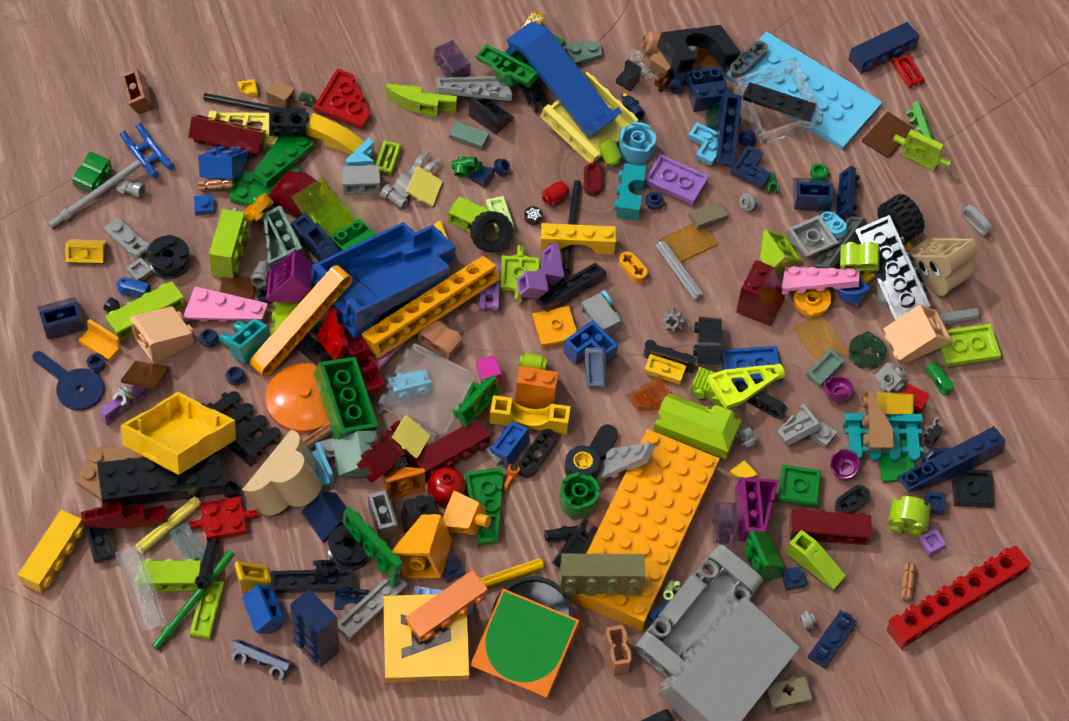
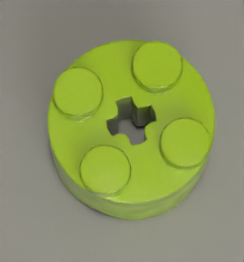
M902 496L901 500H896L897 497L893 498L888 519V525L891 527L890 531L898 534L902 533V531L909 532L913 537L922 536V533L928 530L931 505L929 503L925 505L923 499L912 496Z

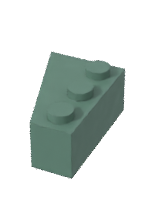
M281 205L265 212L264 225L268 252L267 260L270 270L294 249L298 250L306 258L302 246Z

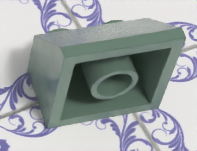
M356 431L333 441L332 445L338 478L366 477L371 472L368 467L360 470L356 464L362 459L360 455L367 449L371 450L370 446L378 440L376 431Z

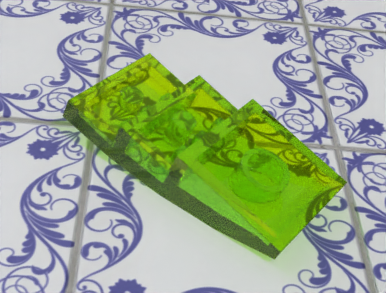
M324 177L319 178L292 196L301 213H306L315 224L318 223L328 236L356 221L348 207H344L336 192H332Z

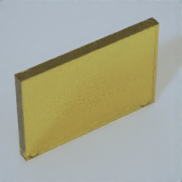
M690 224L660 239V241L666 242L680 263L718 246V242L706 226L696 229L694 224Z
M822 315L813 317L793 327V331L816 362L830 348L839 356L848 351Z

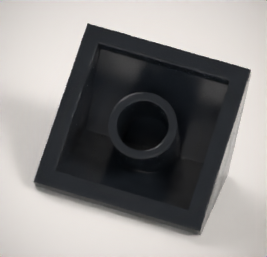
M470 98L469 117L495 135L514 117L489 99Z

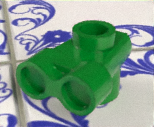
M458 156L457 160L451 161V168L454 170V176L464 178L468 177L469 171H482L483 163L478 161L477 157Z

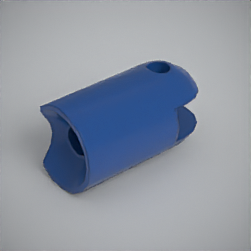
M122 277L116 282L117 291L122 295L140 298L145 293L151 292V284L127 277Z

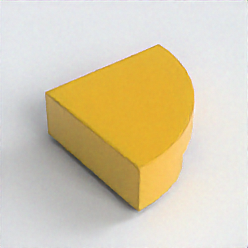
M255 79L237 82L239 90L244 95L258 97Z
M745 460L729 472L735 479L757 477V473Z

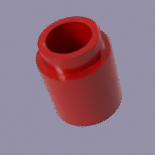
M563 181L555 182L543 190V202L546 205L554 206L566 198L569 193L567 184Z

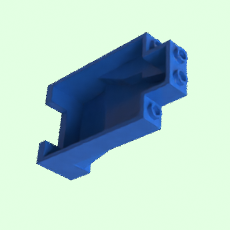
M402 222L313 264L310 291L333 266L338 265L352 277V282L328 311L331 308H337L339 314L336 316L339 323L343 324V327L354 338H357L363 332L373 327L374 323L391 308L446 280L450 268L447 263L454 260L456 247L434 225L415 233L412 228Z

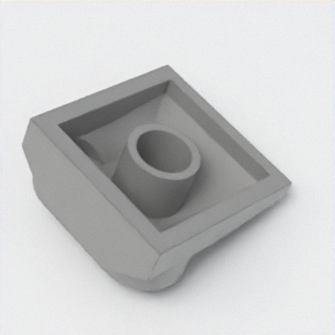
M820 215L794 225L787 230L791 245L797 247L806 258L839 243Z

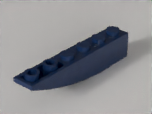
M993 426L897 476V479L908 493L951 479L956 474L957 476L960 475L964 470H971L1002 454L1006 440Z

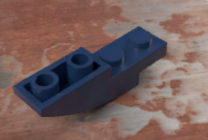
M306 213L291 222V227L314 252V257L318 262L339 253V250L318 223L315 224Z

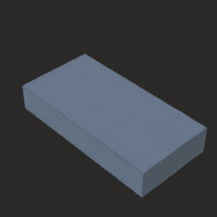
M586 347V385L590 387H606L605 348Z

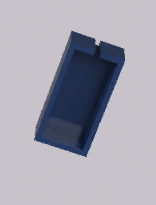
M308 589L290 604L292 633L294 635L293 642L299 649L303 648L308 652L306 655L312 663L316 662L322 667L340 652L337 616L311 589Z

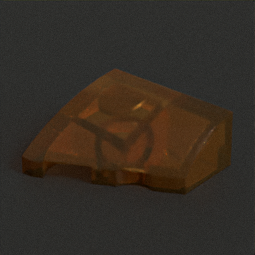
M657 376L626 395V397L637 411L659 410L665 396L668 393H673L668 391L661 377Z

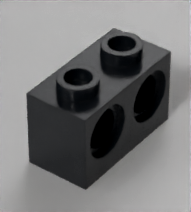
M270 107L269 136L306 137V108Z

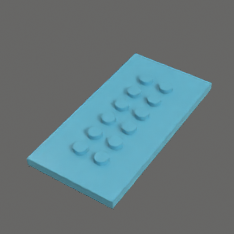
M767 31L758 40L768 45L767 55L741 79L731 77L729 72L726 74V79L746 90L748 83L751 82L816 103L817 107L811 122L787 114L784 115L841 150L850 143L882 106V101ZM749 57L744 58V60H745L746 62H752V61H753L752 58H749Z

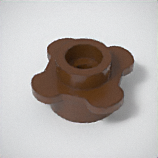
M660 73L655 78L654 83L655 86L659 87V92H663L664 89L669 87L671 82L669 79L670 73Z

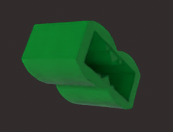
M89 152L82 165L73 175V186L88 193L94 191L103 184L105 177L111 174L110 160L96 153Z

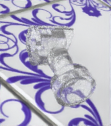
M638 49L629 50L628 60L642 67V80L647 81L651 79L654 71L643 63V53Z

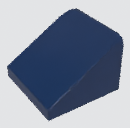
M483 166L482 171H475L469 179L484 188L495 176V169Z

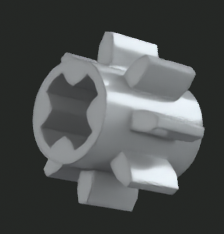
M673 307L671 313L668 310L664 312L666 317L661 321L665 322V329L670 328L673 332L676 331L677 327L682 329L684 325L681 322L686 320V317L682 315L683 310L677 311Z

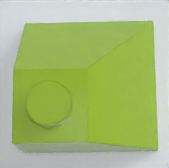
M767 229L763 232L760 259L763 263L773 266L777 274L784 272L785 267H796L803 263V260L785 234Z

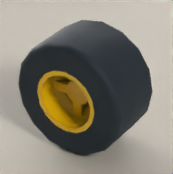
M589 446L574 447L566 455L564 468L566 476L579 472L581 475H591L596 479L601 462L599 454Z

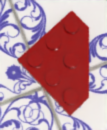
M337 68L314 105V111L363 130L370 118V110L366 106L354 75Z

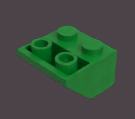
M359 218L329 237L339 252L377 234Z
M754 530L749 531L743 553L745 559L750 561L751 568L763 578V583L782 577L784 566L770 535Z

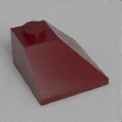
M288 170L268 196L275 204L281 205L282 209L297 218L317 195L321 183L307 173Z

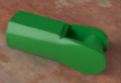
M936 361L929 363L925 368L926 373L942 395H949L954 386L953 382L946 376Z

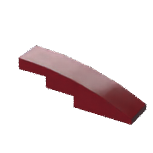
M345 329L344 335L349 345L346 353L348 358L356 357L368 396L386 390V384L378 372V366L370 355V349L363 337L360 335L354 338Z
M121 502L81 512L83 526L132 528L168 522L164 505L144 510L143 503L122 508Z

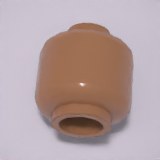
M649 31L643 35L641 48H643L646 54L653 55L660 51L657 43L661 33Z

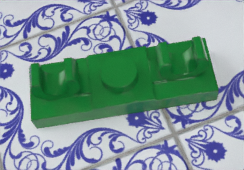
M490 376L487 380L482 379V386H475L476 391L465 403L458 404L459 410H452L453 416L460 419L461 426L468 427L492 401L493 395L497 396L500 393L497 377Z

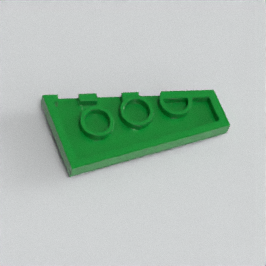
M279 137L253 172V178L266 187L311 152L315 148V143L306 137Z
M504 467L465 472L468 497L479 502L486 509L485 515L491 516L489 527H479L476 534L478 546L498 543Z
M349 507L344 511L343 524L358 543H363L367 556L369 558L373 557L376 560L378 571L381 575L385 573L390 579L388 584L391 588H394L399 583L403 563L400 556L396 553L394 554L386 541L381 540L376 535L375 530L363 521L362 516Z

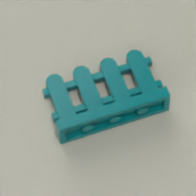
M865 413L844 414L842 428H845L844 435H848L849 446H846V448L854 451L859 460L862 453H869V458L872 461H878L882 453H888L891 461H897L901 453H907L908 459L915 462L919 459L920 453L924 452L923 447L919 446L918 436L922 434V429H919L923 421L922 414H885L893 428L894 448L890 452H867L866 446L861 445V435L866 434V427L862 425V417ZM899 435H906L907 447H900Z

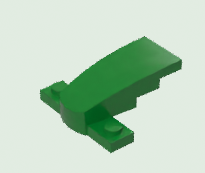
M553 34L564 48L567 45L565 40ZM486 44L476 55L477 61L493 69L497 81L501 84L514 87L521 83L530 87L539 77L531 64L519 51L509 56L507 53Z

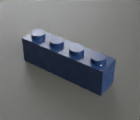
M905 22L851 48L848 60L860 74L871 71L874 67L885 64L894 57L897 58L907 51L914 50L918 45L920 35L908 22Z

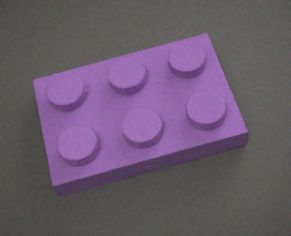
M660 154L644 179V184L693 206L706 185L709 175Z

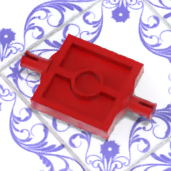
M240 496L200 503L201 519L189 521L190 530L202 527L206 533L207 541L213 537L218 540L247 534L246 519L258 517L257 509L245 511L242 507Z

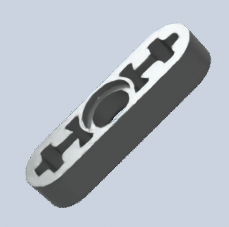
M763 41L754 42L730 65V76L735 79L743 78L767 55L768 45ZM749 57L752 58L753 61L746 62L744 58Z

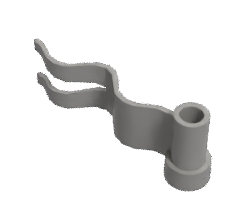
M426 150L418 156L412 168L408 172L401 174L393 186L386 184L381 190L380 196L385 200H390L401 209L404 208L408 202L406 197L409 195L406 191L414 170L417 166H421L429 152ZM436 159L429 162L423 170L430 172L441 160Z

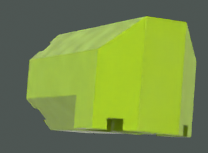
M668 393L659 409V416L655 421L653 431L726 459L739 431L741 420L739 418L736 420L734 418L735 413L724 407L714 405L712 409H708L709 406L704 407Z

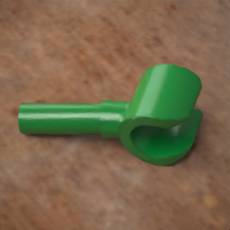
M772 172L767 193L770 192V188H774L776 190L775 194H777L779 185L775 182V173Z

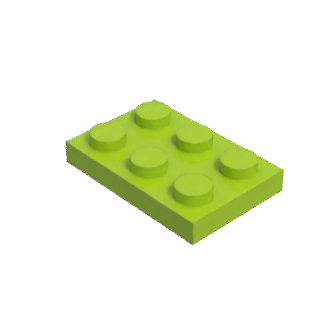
M991 324L947 330L953 342L939 348L945 367L999 360L1001 357Z

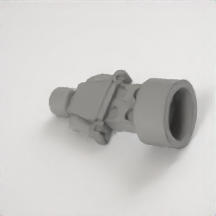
M122 179L112 186L122 195H125L124 193H131L133 197L142 198L146 191L145 184L131 183V179Z

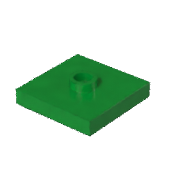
M782 464L777 502L817 508L821 470Z

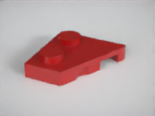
M337 308L330 309L317 335V339L334 360L342 359L349 346L344 335L343 324L338 323L336 315L339 314V310Z

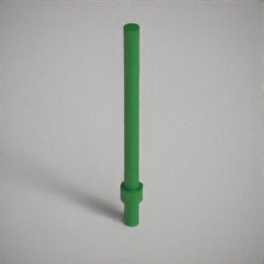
M228 550L212 570L211 584L235 556V553L231 550ZM198 588L172 621L163 627L160 631L161 634L151 645L154 649L159 650L164 642L174 635V630L207 589Z

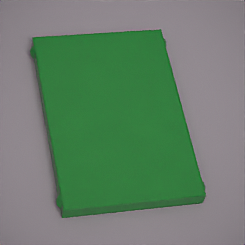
M899 435L900 447H907L906 435ZM882 453L878 460L883 483L898 482L897 476L915 467L914 461L908 459L907 453H901L897 461H891L888 453Z

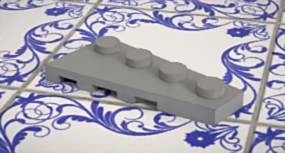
M495 76L435 79L438 94L512 101L510 87L501 84Z

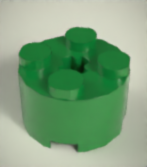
M579 472L568 475L560 487L559 504L561 509L574 520L593 514L597 510L600 487L598 482L591 475H581Z

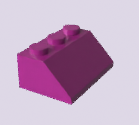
M294 249L269 271L266 296L268 302H297L301 298L304 299L310 292L311 262L298 250Z

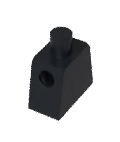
M419 495L404 502L401 511L404 533L409 531L421 515H439L434 496Z

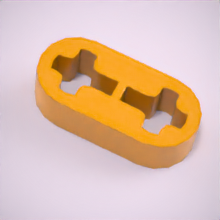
M623 252L620 255L619 266L635 283L644 282L647 278V268L632 252Z

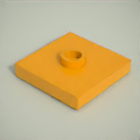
M569 306L551 309L547 312L532 313L541 348L564 344V340L577 331Z

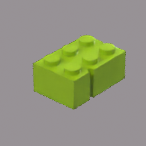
M222 209L209 251L211 276L233 278L235 272H239V258L244 255L243 245L244 242L247 243L249 232L246 231L248 221L245 220L244 212Z

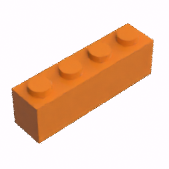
M471 570L406 616L405 622L419 642L423 639L427 641L436 634L435 631L438 628L442 627L444 629L449 626L455 616L459 615L461 617L470 610L469 606L474 603L478 605L484 601L488 589L474 570Z

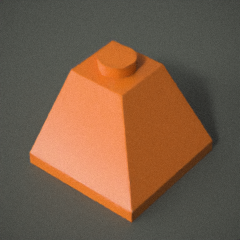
M401 466L391 467L380 477L383 490L387 491L390 500L425 491V470L423 468Z

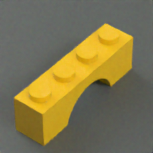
M542 223L540 251H543L551 243H557L559 250L568 245L579 244L590 247L596 254H614L616 227Z
M493 395L490 424L508 426L511 421H514L531 430L542 431L544 429H551L555 433L567 435L571 406L550 404L542 409H531L517 404L513 398Z

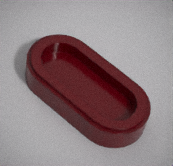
M589 163L584 168V191L587 195L597 196L602 191V168L597 163Z

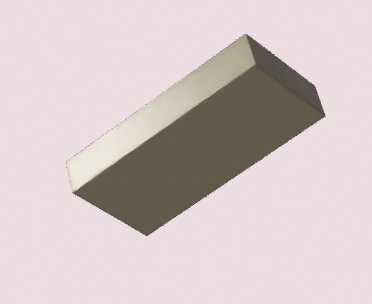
M720 202L688 213V217L696 229L725 220L729 215Z

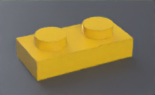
M650 354L644 368V373L680 385L686 365Z

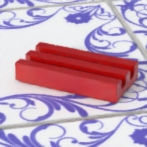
M908 54L893 59L892 64L908 89L912 88L913 85L914 87L918 86L919 83L921 85L924 84L925 79Z

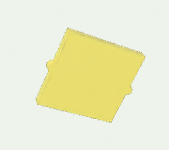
M417 166L406 193L415 197L417 201L432 207L442 180L432 175L431 172H427Z
M405 415L392 438L404 450L406 449L417 458L428 441L430 434L421 428L419 423Z

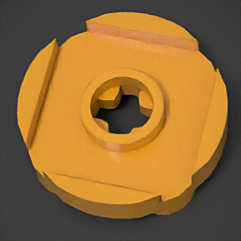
M266 193L259 196L255 203L250 204L243 211L248 225L254 220L260 219L264 214L262 211L268 209L274 203Z
M816 288L806 289L804 293H798L796 290L793 303L801 314L808 319H812L828 311L831 304V294L827 288L824 291H817ZM809 297L816 298L815 302L809 301Z

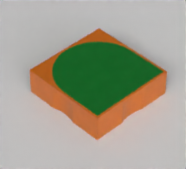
M502 589L470 666L549 699L559 677L562 662L572 646L581 622L576 618Z

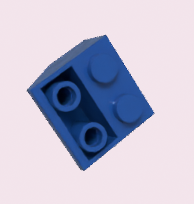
M224 146L213 147V150H205L204 154L198 156L199 177L234 179L242 174L248 150H241V147L225 149Z

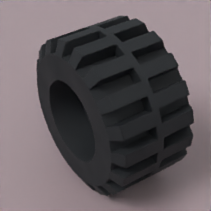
M897 194L879 205L877 209L878 220L890 215L898 235H903L906 243L923 233V229H925V222L919 207L910 197L904 194Z

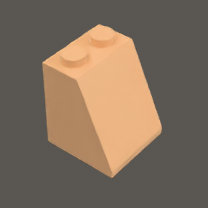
M921 304L883 328L886 333V340L894 349V356L897 360L906 363L953 342L937 310Z
M173 306L130 317L134 338L153 364L163 361L194 343L193 329L190 325L184 323L182 314L179 311L176 312Z

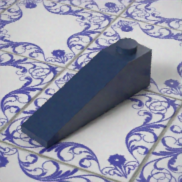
M724 93L720 98L716 164L734 166L742 96Z

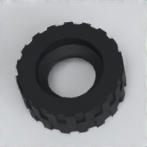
M485 211L476 216L475 220L472 221L470 237L478 249L494 253L504 250L510 244L513 237L512 223L503 213ZM491 222L497 224L500 230L498 238L494 241L487 240L483 233L484 227Z

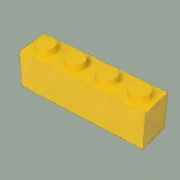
M62 509L60 510L18 573L21 584L40 593L51 585L54 574L63 566V560L67 555L71 554L74 543L84 534L85 528L81 518Z

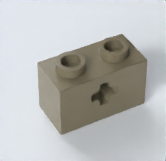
M793 676L781 682L774 680L763 693L770 715L810 707L812 702V696L805 676L800 678Z

